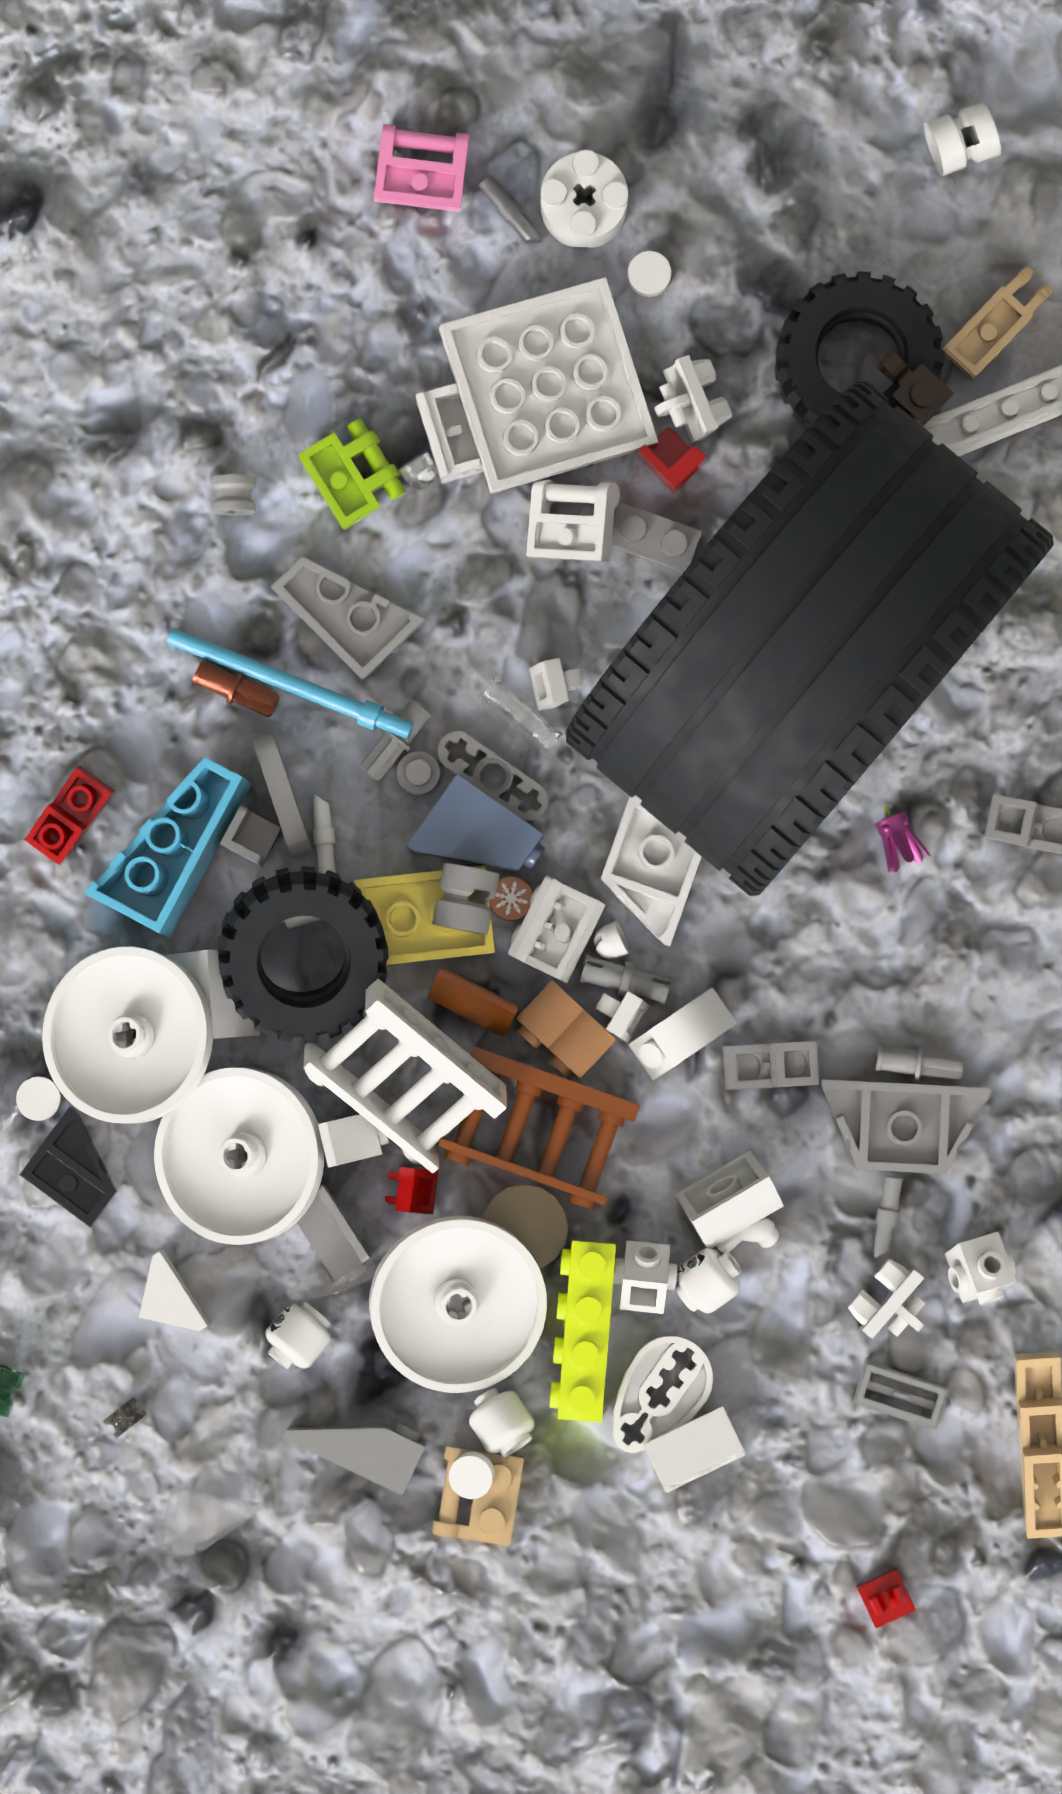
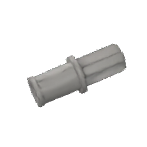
M412 699L408 701L407 706L398 715V717L414 723L409 739L382 729L383 736L360 763L362 771L376 781L383 778L403 751H410L408 745L427 720L432 717L426 709Z
M878 1043L875 1060V1071L877 1072L885 1071L914 1075V1080H919L920 1076L954 1081L961 1080L964 1069V1059L961 1055L925 1051L923 1046L918 1045L917 1049H910Z

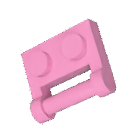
M383 124L374 202L460 212L470 134L456 133V137L397 130V125ZM394 148L454 154L453 163L393 157Z

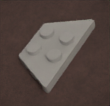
M821 1079L820 1084L858 1170L947 1174L957 1157L960 1147L971 1132L973 1124L984 1104L991 1096V1088L825 1079Z

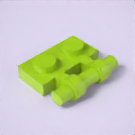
M361 418L354 420L346 427L354 439L349 444L343 446L335 432L297 454L343 531L381 508L373 492L384 488L392 501L406 493L405 488L398 479L401 476L399 470L394 463L389 464L378 446L381 442L374 430L369 431ZM362 454L375 473L365 480L352 461Z

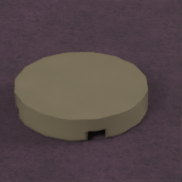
M528 1184L507 1187L491 1199L483 1212L482 1219L505 1228L525 1245L539 1269L554 1261L565 1246L568 1233L565 1210L554 1195L541 1187Z

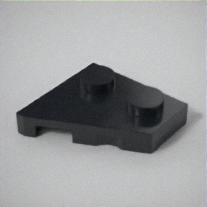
M72 1106L68 1108L19 1174L89 1227L93 1226L118 1192L78 1111Z

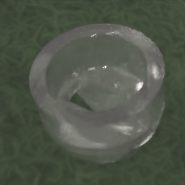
M427 451L398 469L405 482L416 489H422L431 485L436 479L437 474L435 463Z

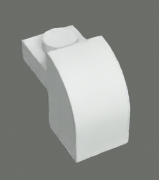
M712 987L628 1045L654 1081L729 1030L737 1022Z

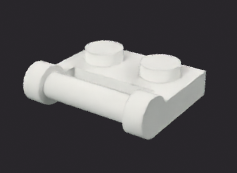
M550 479L535 481L531 490L526 556L610 562L614 509L617 507L620 499L618 485L613 482H601L598 486L554 484ZM553 502L595 504L594 516L550 514V506Z

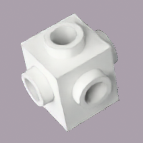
M999 1232L961 1242L945 1253L950 1267L948 1270L950 1284L954 1291L959 1293L962 1303L978 1299L980 1305L995 1302L1005 1297L1004 1289L1017 1282L1014 1259L1008 1251H1005Z
M626 1240L624 1258H615L613 1284L621 1285L619 1309L664 1313L667 1290H675L677 1264L669 1263L670 1245Z

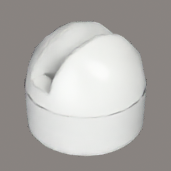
M617 921L603 926L596 932L594 945L596 946L597 954L607 959H615L630 953L626 937Z

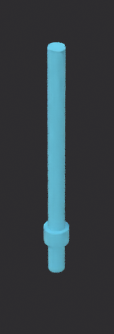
M173 628L169 634L167 644L358 719V725L373 731L378 727L405 739H409L413 731V722L383 711L384 706L366 700L362 703L176 628Z

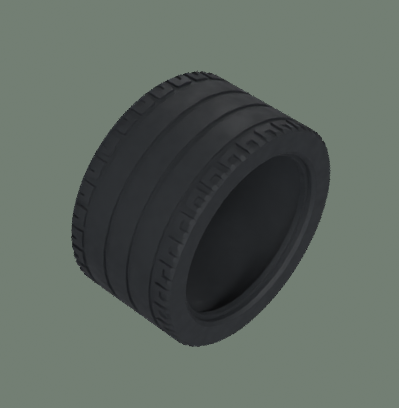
M868 381L855 382L847 388L811 424L752 490L627 642L583 701L565 732L567 744L586 760L594 759L598 763L596 768L631 798L635 795L642 800L640 805L674 834L678 832L686 837L684 842L718 871L724 868L731 874L728 879L749 896L760 895L1054 546L1053 535L1032 517L1029 521L1020 514L1022 509L988 480L984 483L976 477L978 474L976 470L943 443L939 446L932 441L933 435L900 407L892 408L888 405L889 399Z

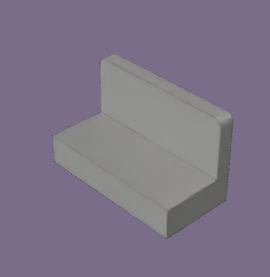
M325 1183L321 1184L311 1206L297 1224L333 1280L336 1281L370 1259L372 1255Z

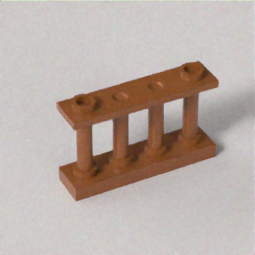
M473 1046L470 1055L498 1079L503 1075L517 1080L515 1089L519 1090L496 1157L471 1148L484 1111L483 1109H475L461 1121L454 1142L444 1138L440 1139L438 1146L447 1149L444 1158L469 1166L471 1158L549 1185L571 1193L568 1202L590 1210H594L596 1203L605 1205L608 1197L595 1192L618 1126L623 1127L625 1119L635 1122L640 1105ZM542 1090L559 1095L556 1104H559L560 1108L538 1170L534 1171L512 1163L535 1096L540 1098ZM585 1104L601 1110L598 1119L602 1121L579 1186L554 1178L576 1112H582Z

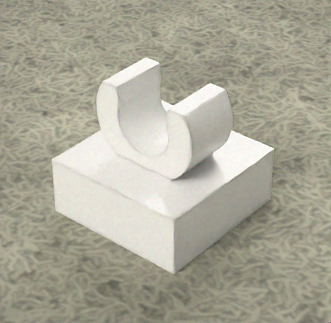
M560 658L545 660L529 668L538 711L552 709L568 702V691L584 686L580 668L563 671Z
M628 991L621 1003L604 993L595 1009L611 1018L606 1030L629 1043L650 1005Z

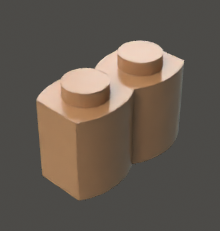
M553 980L547 984L516 1018L522 1024L517 1032L535 1049L541 1043L554 1054L549 1062L567 1079L573 1074L582 1079L617 1041Z

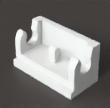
M457 383L415 394L441 483L444 484L484 472Z
M723 1406L643 1444L666 1493L746 1455Z

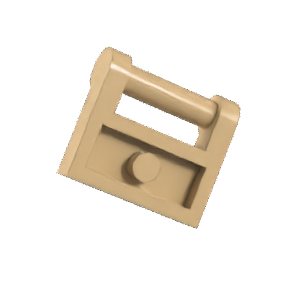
M446 1445L444 1459L448 1460L439 1519L433 1522L432 1534L510 1546L524 1457L515 1455L503 1457L501 1453H488L484 1450ZM478 1452L485 1455L493 1464L495 1478L485 1495L473 1499L469 1524L457 1523L456 1518L460 1496L452 1489L449 1483V1470L453 1462L461 1454Z

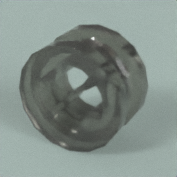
M135 1397L131 1398L103 1421L106 1426L112 1425L114 1427L113 1435L116 1439L147 1415L145 1410H138L136 1408L137 1400Z

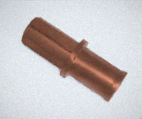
M205 658L200 662L192 680V684L199 685L226 698L227 704L231 705L235 702L265 717L273 715L280 699L277 693L245 679L243 673L240 672L236 675L209 662Z

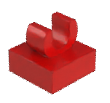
M400 1167V1171L389 1172V1179L399 1181L397 1196H385V1201L388 1204L396 1205L395 1211L434 1214L439 1171L431 1173L428 1169Z
M896 1568L856 1586L875 1628L916 1610Z

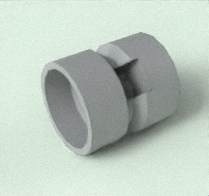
M444 863L439 887L445 894L444 897L436 901L432 924L488 935L492 910L487 906V902L495 899L500 874L462 865Z

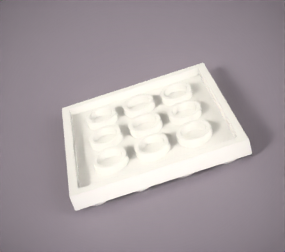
M606 277L440 324L439 331L491 494L636 452L644 444L648 448L657 445L658 439Z

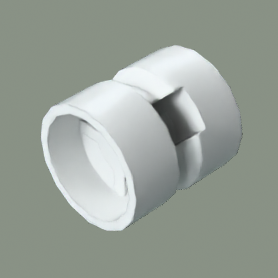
M984 102L960 109L957 118L953 119L950 115L946 114L924 122L927 145L933 162L942 176L966 168L967 161L970 159L978 164L1001 155V145L997 129L990 111ZM960 129H966L971 146L966 147Z

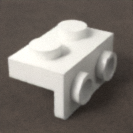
M546 876L542 884L534 890L530 899V908L522 924L517 926L512 934L511 947L508 954L532 968L564 983H568L603 912L605 904L560 883L550 876Z

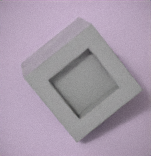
M240 805L220 845L263 867L282 829Z

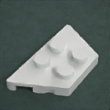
M635 795L632 798L629 797L600 880L663 945L670 947L702 856L684 842L686 837L680 832L674 834L640 805L642 800Z

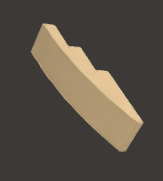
M1058 1351L1014 1354L1018 1441L1027 1539L1062 1536V1388L1060 1355Z

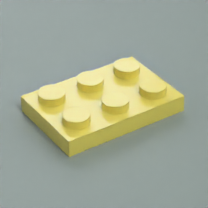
M476 866V867H472V868H477V869L486 870V866ZM443 870L354 880L355 885L361 889L362 895L367 900L370 899L382 923L389 955L386 965L495 953L492 920H490L488 935L432 924L436 901L444 897L445 894L439 887Z

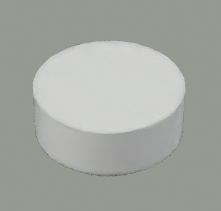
M645 251L637 254L631 260L628 267L627 277L629 285L637 294L644 297H654L666 290L671 279V267L668 260L660 253L654 251Z
M32 1077L21 1084L16 1095V1103L20 1112L28 1119L43 1121L53 1117L58 1112L62 1102L61 1092L54 1081L45 1077Z
M478 1452L461 1454L456 1458L449 1470V1483L452 1489L459 1496L467 1499H476L485 1495L495 1478L493 1464L485 1455Z

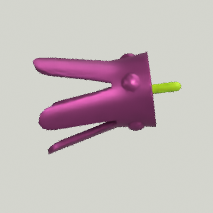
M884 806L887 818L877 822L874 826L883 840L888 872L893 871L896 873L900 868L897 848L903 859L908 863L913 860L917 863L923 861L918 846L924 854L931 856L911 829L906 811L891 816L888 807Z

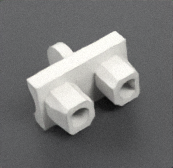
M687 355L678 358L674 365L663 371L667 384L659 388L665 401L654 408L658 417L670 414L676 428L684 425L691 443L705 439L719 428L718 426L732 417L731 409L723 396L708 401L703 391V387L709 386L716 381V373L710 359L691 361L690 356Z
M888 1258L873 1275L890 1290L881 1303L876 1302L861 1289L847 1305V1308L856 1320L862 1324L859 1328L872 1339L894 1313L898 1317L887 1329L897 1337L908 1324L917 1332L924 1326L915 1316L926 1303L918 1296H915L905 1308L902 1306L924 1277L912 1268L907 1270L904 1266Z

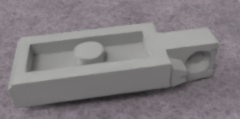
M620 502L614 509L611 547L683 573L691 564L702 531ZM584 503L580 515L594 516V504Z

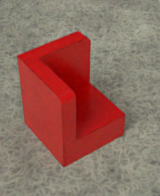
M667 427L657 436V445L648 448L644 444L638 450L637 457L674 494L705 464L706 456L695 445L690 448L672 428Z

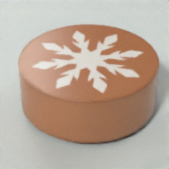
M518 877L502 878L498 881L495 899L490 900V906L493 912L501 919L507 921L519 920L526 916L530 908L532 890L524 880Z

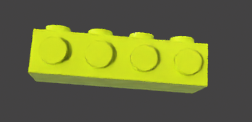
M571 1239V1249L562 1248L560 1275H568L567 1293H558L556 1319L565 1320L564 1338L555 1337L553 1363L561 1364L560 1382L551 1381L549 1408H558V1419L602 1423L616 1243Z

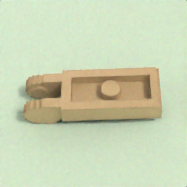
M1028 265L1006 287L1002 286L942 349L945 351V356L972 381L1034 317L1033 313L1054 291L1046 284L1036 291L1026 306L1018 301L1013 295L1031 280L1034 273Z

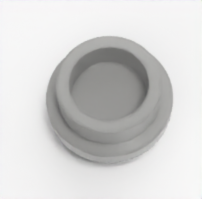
M414 751L405 755L400 760L397 767V779L400 786L406 792L413 795H424L431 792L437 786L440 780V767L432 755L423 751Z

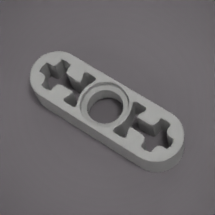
M273 731L252 738L253 746L291 857L295 858L312 852V845Z
M453 731L446 734L440 740L438 757L441 764L450 772L460 775L526 822L537 821L545 815L549 805L548 794L536 781L465 732ZM461 740L466 742L465 752L475 760L479 751L486 755L476 765L472 777L464 773L470 768V765L464 760L458 758L454 763L448 760L450 752L446 749V746L450 742L454 745H457ZM491 764L501 766L506 773L505 783L497 789L485 787L480 780L482 770ZM514 777L522 780L516 786V789L526 795L530 794L532 790L539 794L537 803L541 807L537 812L533 809H529L526 813L519 810L521 801L512 794L508 802L500 798L510 789Z

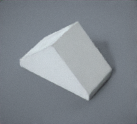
M159 1251L152 1256L139 1318L201 1331L211 1323L165 1251Z

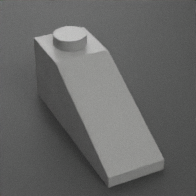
M400 1422L397 1423L395 1428L389 1425L288 1427L282 1438L400 1495L404 1494L427 1444L419 1440L421 1432Z

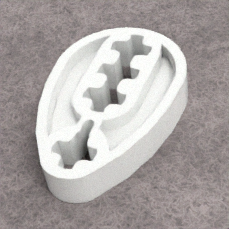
M666 1335L648 1341L637 1351L625 1371L613 1410V1437L619 1448L630 1453L644 1450L643 1444L687 1424L706 1403L712 1390L713 1372L706 1354L698 1345L681 1336ZM687 1348L693 1351L691 1359L695 1362L694 1367L691 1370L687 1367H683L680 1370L678 1377L683 1382L678 1388L674 1385L668 1387L665 1394L670 1401L666 1406L658 1403L655 1407H651L648 1404L651 1397L646 1393L647 1389L650 1386L656 1389L661 1386L663 1378L659 1375V1372L663 1368L669 1371L673 1369L676 1361L672 1354L675 1350L683 1353ZM644 1412L647 1413V1417L640 1428L644 1438L640 1442L636 1439H633L629 1444L624 1442L625 1432L621 1429V1426L625 1422L632 1425Z

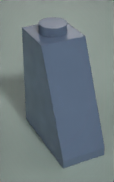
M456 774L406 845L415 854L519 873L524 865L532 869L545 850V847L540 844L544 837L543 833L458 774Z

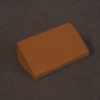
M444 967L439 969L428 993V998L431 1001L500 1036L507 1034L519 1010L517 1008L518 1005Z

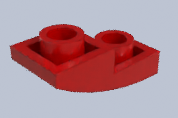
M82 766L76 767L54 801L47 805L24 840L52 861L61 865L91 827L115 793V790Z

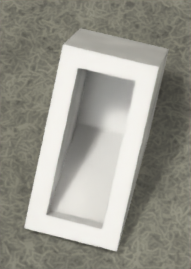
M360 1114L318 1124L328 1168L384 1154L382 1145L390 1144L389 1138Z

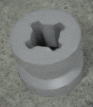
M226 474L212 477V487L216 490V500L212 503V513L219 515H250L256 513V504L251 499V491L256 487V478L254 476Z

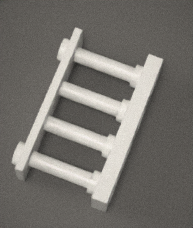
M377 979L366 989L365 1012L367 1016L327 1052L323 1051L314 1042L307 1043L304 1046L303 1068L315 1084L319 1086L325 1085L400 1146L404 1155L416 1165L422 1164L431 1173H434L439 1169V1146L437 1143L440 1139L447 1135L475 1109H483L495 1119L507 1108L506 1084L380 979ZM378 1029H387L398 1038L399 1043L360 1079H357L340 1065ZM410 1056L421 1057L431 1066V1070L391 1106L373 1092L379 1084ZM443 1082L446 1084L451 1082L463 1092L464 1096L426 1130L422 1132L405 1118Z

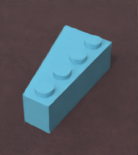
M204 757L166 799V804L152 819L149 818L139 829L140 833L123 852L120 851L108 864V869L96 882L93 881L83 893L157 933L171 938L252 783Z

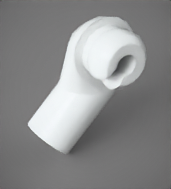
M765 1217L716 1247L722 1254L726 1251L730 1252L742 1241L758 1242L761 1247L768 1248L777 1242L779 1232L775 1228L774 1222Z

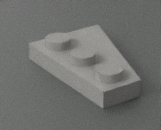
M303 556L271 586L280 598L362 681L367 679L425 622L424 618L350 582L348 579Z

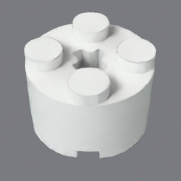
M581 150L564 156L551 166L541 186V213L547 230L556 240L570 247H599L613 239L623 226L627 213L628 187L624 175L617 165L608 158L593 151ZM581 194L583 197L591 195L592 206L589 207L586 203L577 206V195Z

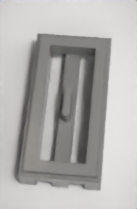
M864 1360L862 1372L851 1402L937 1430L950 1388ZM873 1372L937 1393L936 1402L869 1380L871 1373ZM869 1389L933 1410L931 1417L927 1418L864 1397L865 1391Z

